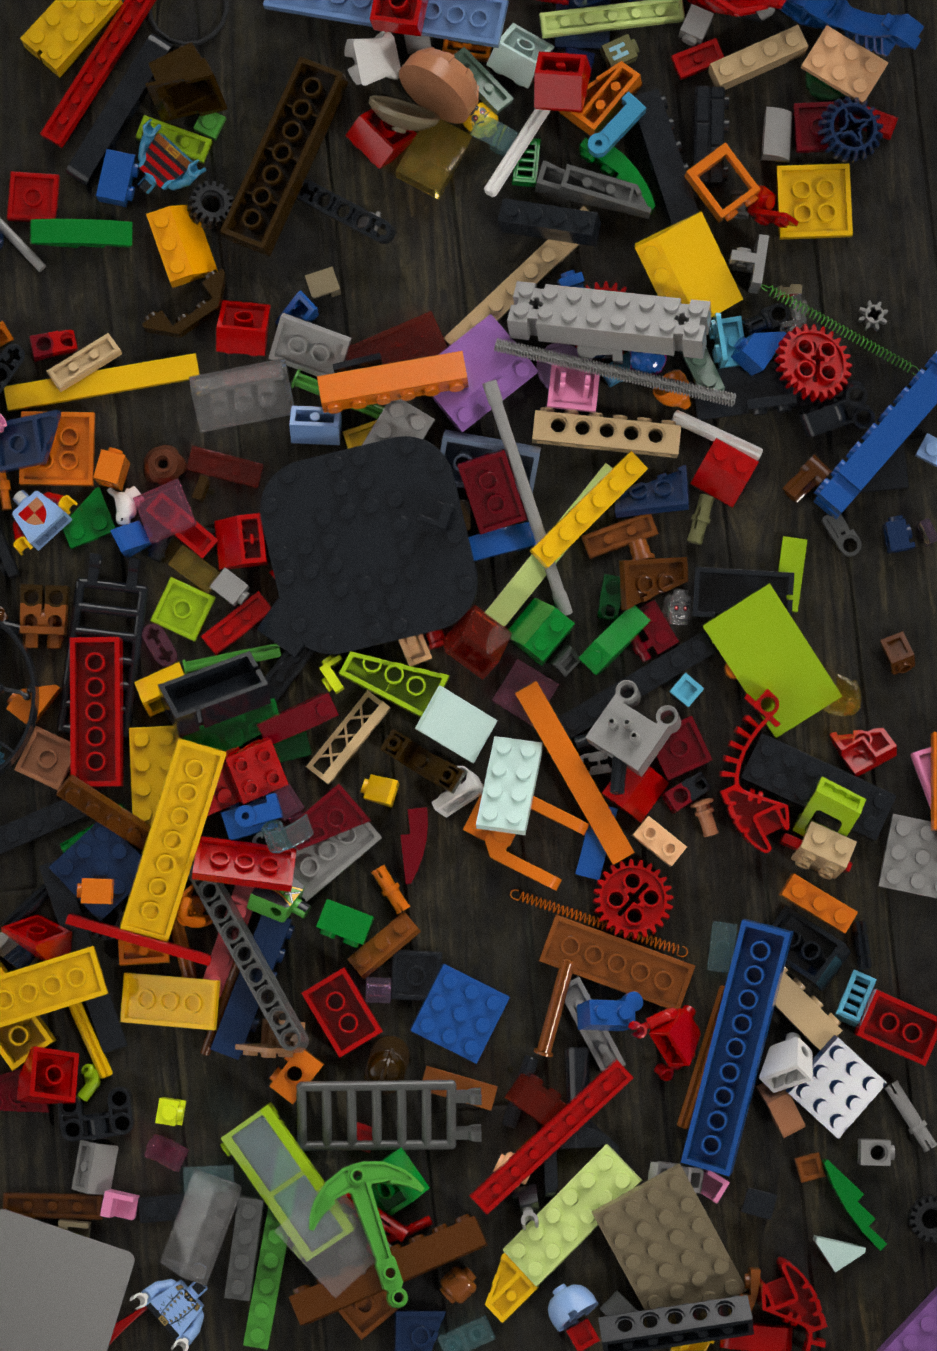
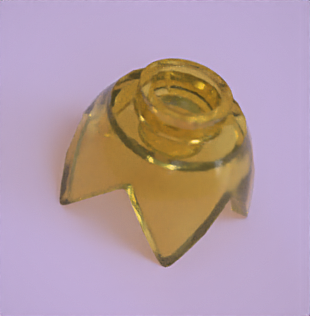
M837 674L836 687L842 697L826 706L824 711L840 717L854 715L861 705L860 687L856 680L850 681L843 675Z

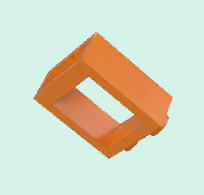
M726 142L687 170L684 175L718 222H721L723 219L728 222L739 213L737 209L742 205L748 207L758 199L756 195L761 190ZM726 158L749 191L725 209H722L699 177Z

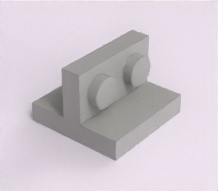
M759 234L755 243L754 253H751V249L739 247L737 250H732L728 259L727 266L729 270L750 273L749 293L757 294L762 285L769 240L768 235Z

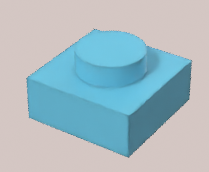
M685 673L669 692L688 708L704 688Z

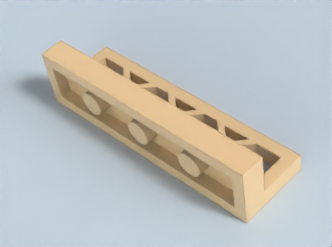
M367 690L306 767L330 785L391 708ZM370 698L378 707L371 715H363L362 705ZM360 709V716H354ZM354 719H361L360 730L356 734H348V722ZM344 729L345 735H339L340 732ZM353 737L352 740L348 742V738ZM345 738L346 747L343 751L332 754V742L335 739ZM329 747V754L323 755V753ZM330 757L331 766L324 774L314 767L319 758Z

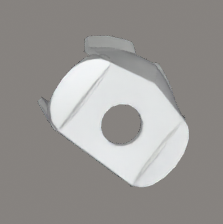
M381 31L375 38L347 39L345 56L351 57L355 61V64L348 69V72L356 85L362 84L366 86L385 77L394 80L399 79L401 67L395 38L391 32Z

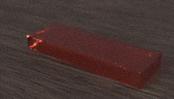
M192 446L186 469L258 489L264 465Z

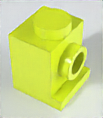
M168 1097L159 1098L155 1123L182 1126L186 1100Z

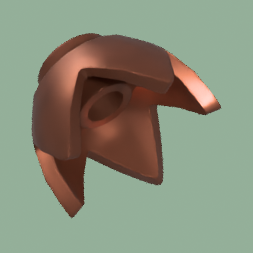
M162 445L151 449L144 459L146 480L150 483H159L166 488L172 489L176 485L178 477L188 468L184 458L178 453L177 449L170 445ZM162 460L168 462L167 467L164 469L159 467V462Z

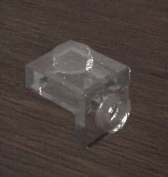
M801 294L791 296L793 300L797 299V302L801 301L803 305L797 312L800 302L796 305L795 309L793 307L796 300L791 304L790 310L793 320L782 322L780 325L781 332H791L795 327L800 329L807 323L805 314L808 306L806 300L802 301Z

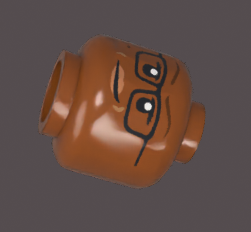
M454 1266L441 1278L440 1284L442 1287L439 1290L452 1304L455 1301L461 1304L476 1291L477 1287L474 1280L477 1277L468 1267L462 1269L459 1266Z

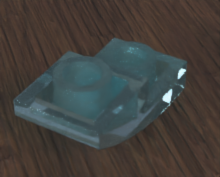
M486 1315L439 1336L437 1339L443 1351H471L476 1347L493 1341L496 1337Z

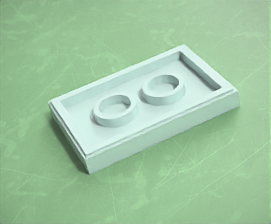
M438 686L415 729L474 763L498 720L444 687Z

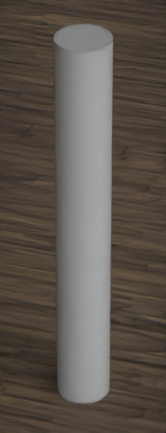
M0 218V232L41 272L46 267L43 261Z

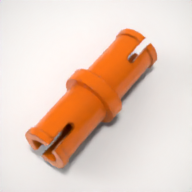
M385 864L371 872L383 890L381 892L382 895L388 898L396 914L410 907L399 890L400 885L398 882H394Z

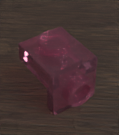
M154 1134L147 1144L144 1156L159 1162L173 1171L179 1172L189 1149L168 1137Z

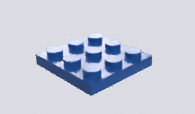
M443 963L410 1031L477 1064L510 997Z

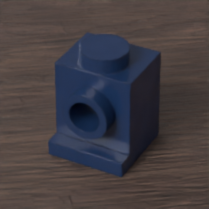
M903 515L888 518L889 522L883 524L888 554L915 548V542H909V539H912L910 524L906 525Z

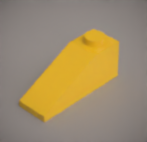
M370 775L369 779H364L361 793H364L363 798L365 800L392 808L399 782L390 778Z

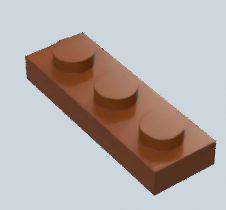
M403 912L352 954L348 961L360 976L365 979L421 931L409 916Z

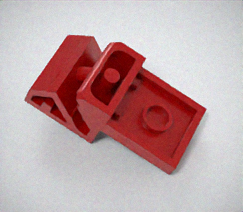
M264 738L250 742L242 749L234 747L226 751L227 754L207 816L238 802L246 804L289 785L271 739Z

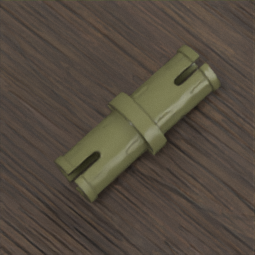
M699 494L695 514H692L691 517L692 526L687 538L688 542L702 545L706 527L710 524L711 519H709L714 497Z

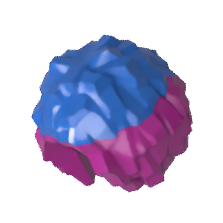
M630 351V370L633 369V371H642V373H651V375L654 374L656 376L662 372V368L667 361V355Z

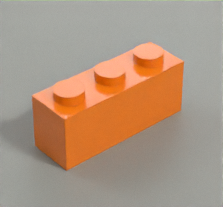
M796 874L790 875L779 893V896L842 934H846L858 913Z

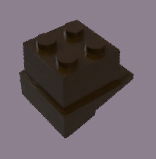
M192 42L148 63L156 81L145 83L162 122L195 114L204 116L228 109L205 57L201 58Z

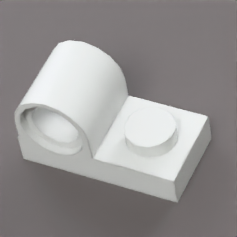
M457 766L465 771L466 775L454 794L447 791L443 792L432 802L434 809L446 818L482 795L484 786L479 777L464 766Z

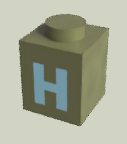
M626 34L602 45L600 52L607 68L610 69L621 61L627 65L635 62L638 57L639 48L635 39L631 40L629 35Z

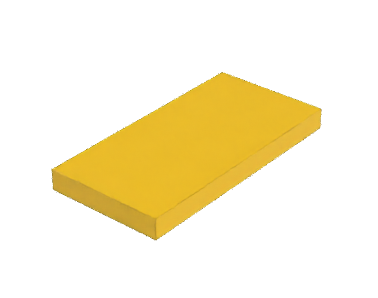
M124 973L120 1022L216 1030L220 980Z

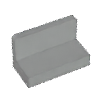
M80 1140L71 1189L86 1194L104 1195L105 1191L110 1190L118 1146Z

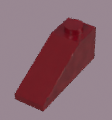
M320 693L256 725L262 738H269L275 744L313 728L339 714L329 693Z

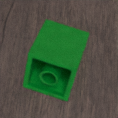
M534 598L504 636L542 667L571 632L575 623L556 607Z

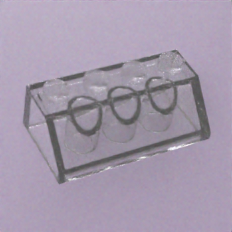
M285 358L189 377L192 399L201 433L291 415L292 406H295Z
M194 1169L160 1262L182 1278L206 1286L241 1194L242 1185Z

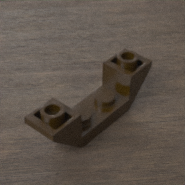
M223 269L218 272L217 270L211 271L204 277L205 281L202 282L205 290L212 298L211 300L205 299L196 305L194 312L189 315L185 313L175 320V325L171 324L162 310L158 313L154 311L144 318L145 322L142 323L145 331L147 333L182 338L220 312L227 278Z
M392 729L380 748L381 751L410 770L454 794L466 775V772L448 761H444Z

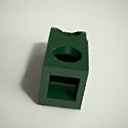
M604 573L597 618L610 621L617 619L621 604L620 576Z

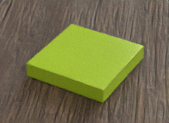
M170 577L150 621L195 642L216 597Z

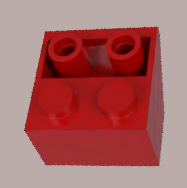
M539 51L534 73L535 109L583 112L591 73L587 55Z
M260 513L237 515L214 521L216 538L218 539L219 570L268 565L266 538Z

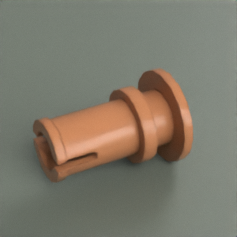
M713 798L699 799L690 804V808H696L695 816L699 818L703 837L718 833L712 813L714 808L710 807V803L714 801Z

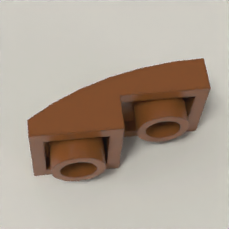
M748 1267V1273H744L745 1289H749V1292L739 1294V1296L748 1295L751 1311L759 1291L761 1275L759 1267Z

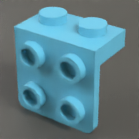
M715 313L711 320L709 337L715 341L712 356L714 363H718L719 369L740 366L731 358V355L735 351V343L744 336L741 316L722 319L721 313Z

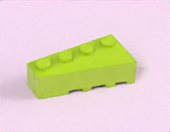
M351 651L339 672V675L420 718L438 686L445 687L449 680V675Z

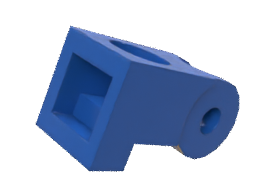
M277 793L266 795V803L252 807L248 805L240 806L235 812L236 822L243 827H252L284 818Z

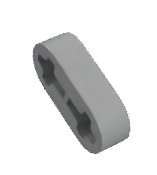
M599 751L580 756L583 762L585 758H588L589 762L597 761V766L590 767L589 773L591 776L612 772L609 764H600L601 760L608 758V755Z

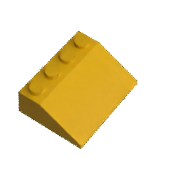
M702 211L635 243V249L658 296L681 298L682 304H690L691 299L710 301L711 318L714 317L715 313H721L743 300Z

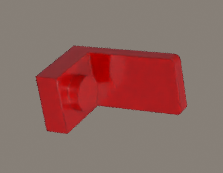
M758 185L761 189L756 195L758 199L747 210L755 218L754 221L766 226L769 223H774L781 228H787L788 226L797 227L799 222L788 213L772 211L777 195L765 186Z

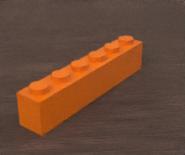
M463 351L317 376L323 412L332 414L349 408L363 409L371 404L386 405L394 400L408 401L422 395L436 396L440 392L445 391L459 392L469 387Z

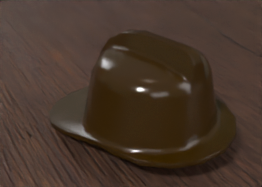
M386 1036L380 1038L374 1044L365 1069V1081L404 1080L410 1053L408 1046L402 1039L396 1036ZM381 1091V1095H388L395 1091Z

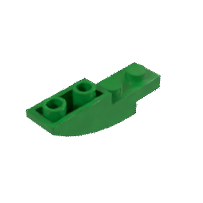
M585 137L579 147L581 157L591 164L594 162L599 165L601 172L606 176H614L616 179L638 185L646 204L652 209L650 214L652 215L655 209L652 194L643 177L631 161L615 147L603 157H593L588 151L589 139Z

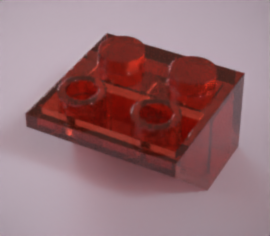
M474 605L442 640L445 652L483 680L499 663L512 633Z

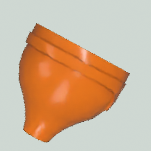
M673 370L663 376L667 379L672 378L676 381L681 380L682 382L689 383L681 370ZM656 386L653 389L656 399L666 406L680 407L684 410L691 406L689 394L686 396L685 393L683 396V393L680 395V392L677 394V391L674 394V391L671 393V390L668 392V389L665 391V388L662 391V388L659 390V387L656 389Z

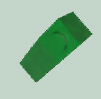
M634 605V607L627 609L583 652L579 659L595 675L602 674L651 620Z

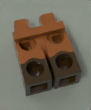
M20 584V633L23 634V642L26 648H38L39 635H48V649L62 648L63 636H67L71 587Z

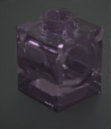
M366 977L365 1002L391 1003L392 978Z

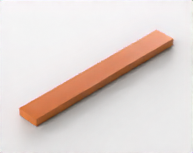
M537 681L516 692V697L612 865L635 853Z

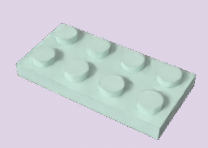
M494 736L476 821L477 829L526 835L543 751L542 742Z

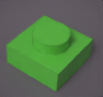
M218 113L199 116L193 129L216 141L226 121V117Z

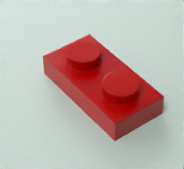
M716 38L671 56L680 80L707 70L710 63L724 58Z

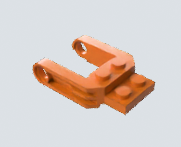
M480 795L463 830L485 841L490 858L557 891L562 881L560 878L506 851L516 834L476 828L482 797ZM533 796L531 810L562 826L569 827L583 836L585 835L589 827L588 823Z

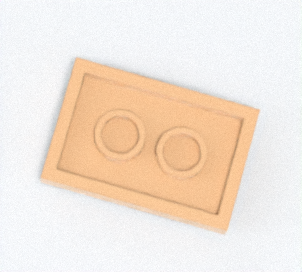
M826 25L803 62L801 69L844 95L849 96L852 100L855 97H859V104H862L884 72L888 62Z

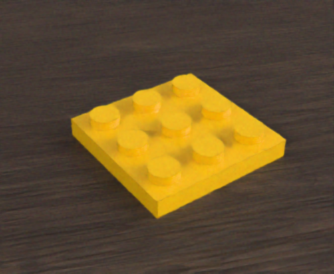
M850 163L776 167L778 212L788 213L799 222L797 227H779V240L853 236Z

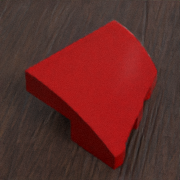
M876 728L870 731L853 730V734L837 735V732L830 734V739L852 775L856 777L897 756V745L884 728Z

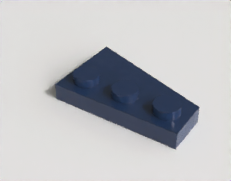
M686 465L679 467L678 471L666 475V473L658 475V479L646 484L640 482L630 486L615 501L616 518L689 510Z

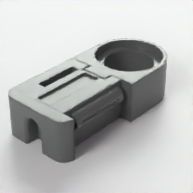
M826 515L822 518V524L841 554L846 557L855 556L861 549V540L854 529L849 530L850 528L843 516L840 515L835 519L833 516ZM846 539H853L856 542L857 548L854 552L844 550L843 542Z

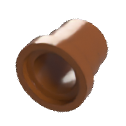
M645 538L629 543L632 560L656 559L654 553H651Z

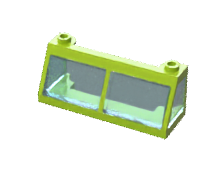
M270 1102L222 1136L221 1140L223 1143L220 1145L228 1157L233 1155L295 1245L292 1246V1249L298 1258L302 1259L304 1257L306 1261H309L352 1232L357 1224L350 1214L348 1215L346 1212H343L345 1210L344 1207L335 1199V1204L323 1215L315 1230H309L310 1210L316 1195L325 1182L284 1125V1121L278 1119L280 1118L277 1114L278 1111Z

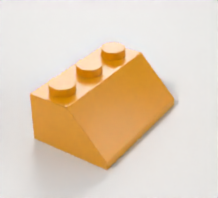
M188 204L168 206L146 214L172 288L204 278L211 271L217 270L204 230L201 227L202 224L200 221L198 224H195V217L190 218L189 214L191 211H187Z

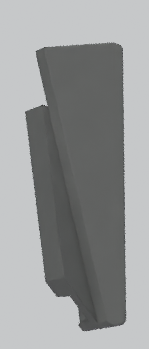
M547 161L542 163L535 192L649 219L652 209L646 204L638 185L567 164L566 170Z

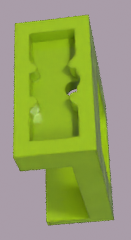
M821 777L814 794L803 812L799 813L793 831L804 837L811 821L824 826L811 819L813 814L820 810L840 820L842 825L837 833L847 837L859 818L866 799Z

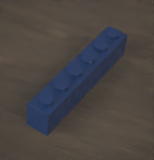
M261 915L253 937L276 977L277 972L274 971L277 962H282L286 949L282 948L285 939H291L295 926L291 925L293 920L290 918L281 923ZM248 949L245 961H247L251 956L250 949ZM261 970L255 975L257 982L262 979L263 974ZM241 972L238 975L210 1049L237 1060L243 1055V1050H236L235 1044H251L247 1039L250 1032L255 1033L260 1020L256 1018L260 1007Z

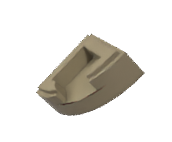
M791 284L790 287H783L781 285L777 287V291L781 290V294L785 292V296L789 294V298L799 299L802 294V285ZM780 291L776 294L775 297H779Z

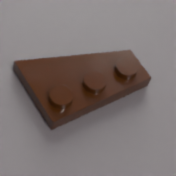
M687 557L619 561L621 610L630 609L634 605L645 602L657 594L669 591L688 582Z

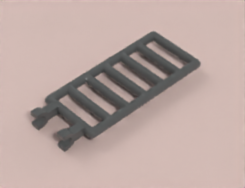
M454 1080L301 1081L296 1086L297 1143L303 1151L397 1150L400 1147L403 1150H447L456 1147V1140L482 1142L481 1124L456 1126V1103L482 1105L481 1087L456 1090V1082ZM406 1090H421L422 1140H407ZM431 1090H446V1139L432 1140ZM306 1091H321L322 1141H307ZM331 1091H346L347 1140L332 1141ZM356 1091H371L372 1140H357ZM381 1091H396L397 1140H382Z

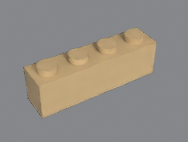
M796 25L710 63L708 73L715 87H724L726 90L805 55L808 44L799 25Z
M784 967L775 1007L820 1051L833 1035L838 1036L843 1031L839 1027L841 1022L832 1013L827 1015L821 1009L824 1005L814 995L809 997L803 991L806 987L796 977L792 980L786 974L788 969Z

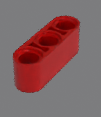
M753 1323L754 1335L722 1339L719 1343V1347L726 1349L792 1351L793 1327Z

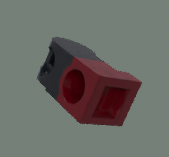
M699 772L665 792L661 797L671 813L674 814L710 790L711 786L702 772Z

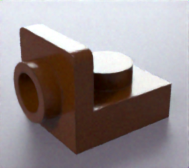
M903 631L880 640L893 675L906 673L915 667V655Z

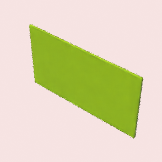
M770 583L703 625L712 643L715 644L747 694L756 701L766 689H769L778 698L779 709L773 717L781 725L775 728L769 721L766 723L775 738L842 697ZM764 698L761 701V708L766 712L772 711L774 708L773 700Z

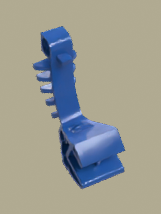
M787 0L783 7L779 9L800 25L817 29L821 28L822 30L827 25L836 31L838 28L844 30L845 37L852 40L855 36V43L860 46L865 43V48L868 51L874 49L877 54H882L884 57L889 55L895 45H898L900 48L909 47L915 50L921 41L918 36L924 28L921 23L909 14L891 15L887 13L886 15L867 13L851 7L847 0Z

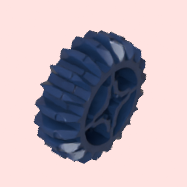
M849 96L845 97L843 101L837 99L834 101V105L829 104L826 107L827 111L821 114L823 120L818 122V126L823 129L818 131V135L824 136V139L820 141V144H827L829 146L826 149V153L830 151L835 152L833 159H837L841 155L842 162H846L849 158L852 163H855L858 158L863 161L867 158V155L871 156L874 153V148L879 147L880 142L878 140L883 137L879 130L883 128V124L876 121L880 119L881 115H873L875 107L868 109L866 107L868 101L859 104V97H855L851 101ZM852 114L858 116L860 119L854 118ZM836 115H838L839 117L838 123L840 126L837 132L834 131V120ZM858 127L856 130H854V132H853V131H846V132H844L847 128H848V129H851V128L854 129V128ZM866 127L867 138L863 144L861 130ZM840 140H845L849 144V146L845 145Z

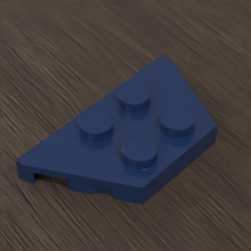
M53 410L6 421L7 426L0 433V473L47 464L61 417V411Z

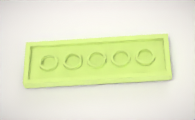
M606 1144L537 1214L539 1227L536 1228L535 1222L531 1220L526 1225V1230L522 1229L504 1247L503 1251L536 1287L539 1286L598 1226L592 1211L637 1187L643 1180Z

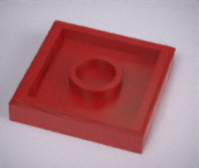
M11 171L7 220L30 222L31 219H57L60 175Z

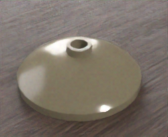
M373 95L369 98L368 103L371 109L381 120L392 125L391 129L399 133H405L406 130L420 131L439 123L440 116L420 105L380 95Z

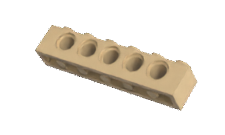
M541 407L540 411L535 410L532 443L622 453L632 451L634 454L677 458L679 454L681 425H676V422L671 420L653 423L652 419L643 417L637 418V421L627 420L628 417L623 415H613V418H605L602 413L590 412L589 416L579 415V411L565 410L564 413H557L553 408ZM555 421H560L564 424L565 429L562 432H555L552 430L551 424ZM578 424H585L588 426L589 432L585 435H580L576 432L575 427ZM608 426L613 430V435L608 438L603 437L600 434V429ZM627 429L635 430L637 438L628 440L624 436V431ZM656 431L660 433L662 440L654 443L650 441L648 434Z

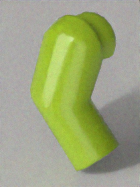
M85 1064L81 1069V1073L84 1074L85 1085L77 1095L86 1102L101 1084L94 1064Z

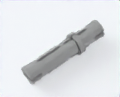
M894 1081L892 1086L891 1084L886 1086L884 1089L909 1126L908 1131L916 1137L923 1152L929 1151L930 1147L934 1148L937 1146V1142H935L926 1127V1121L920 1118L900 1086L899 1081Z

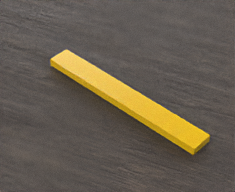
M193 353L96 370L62 392L58 390L50 378L5 386L4 393L7 410L10 412L199 379L200 372L197 355Z

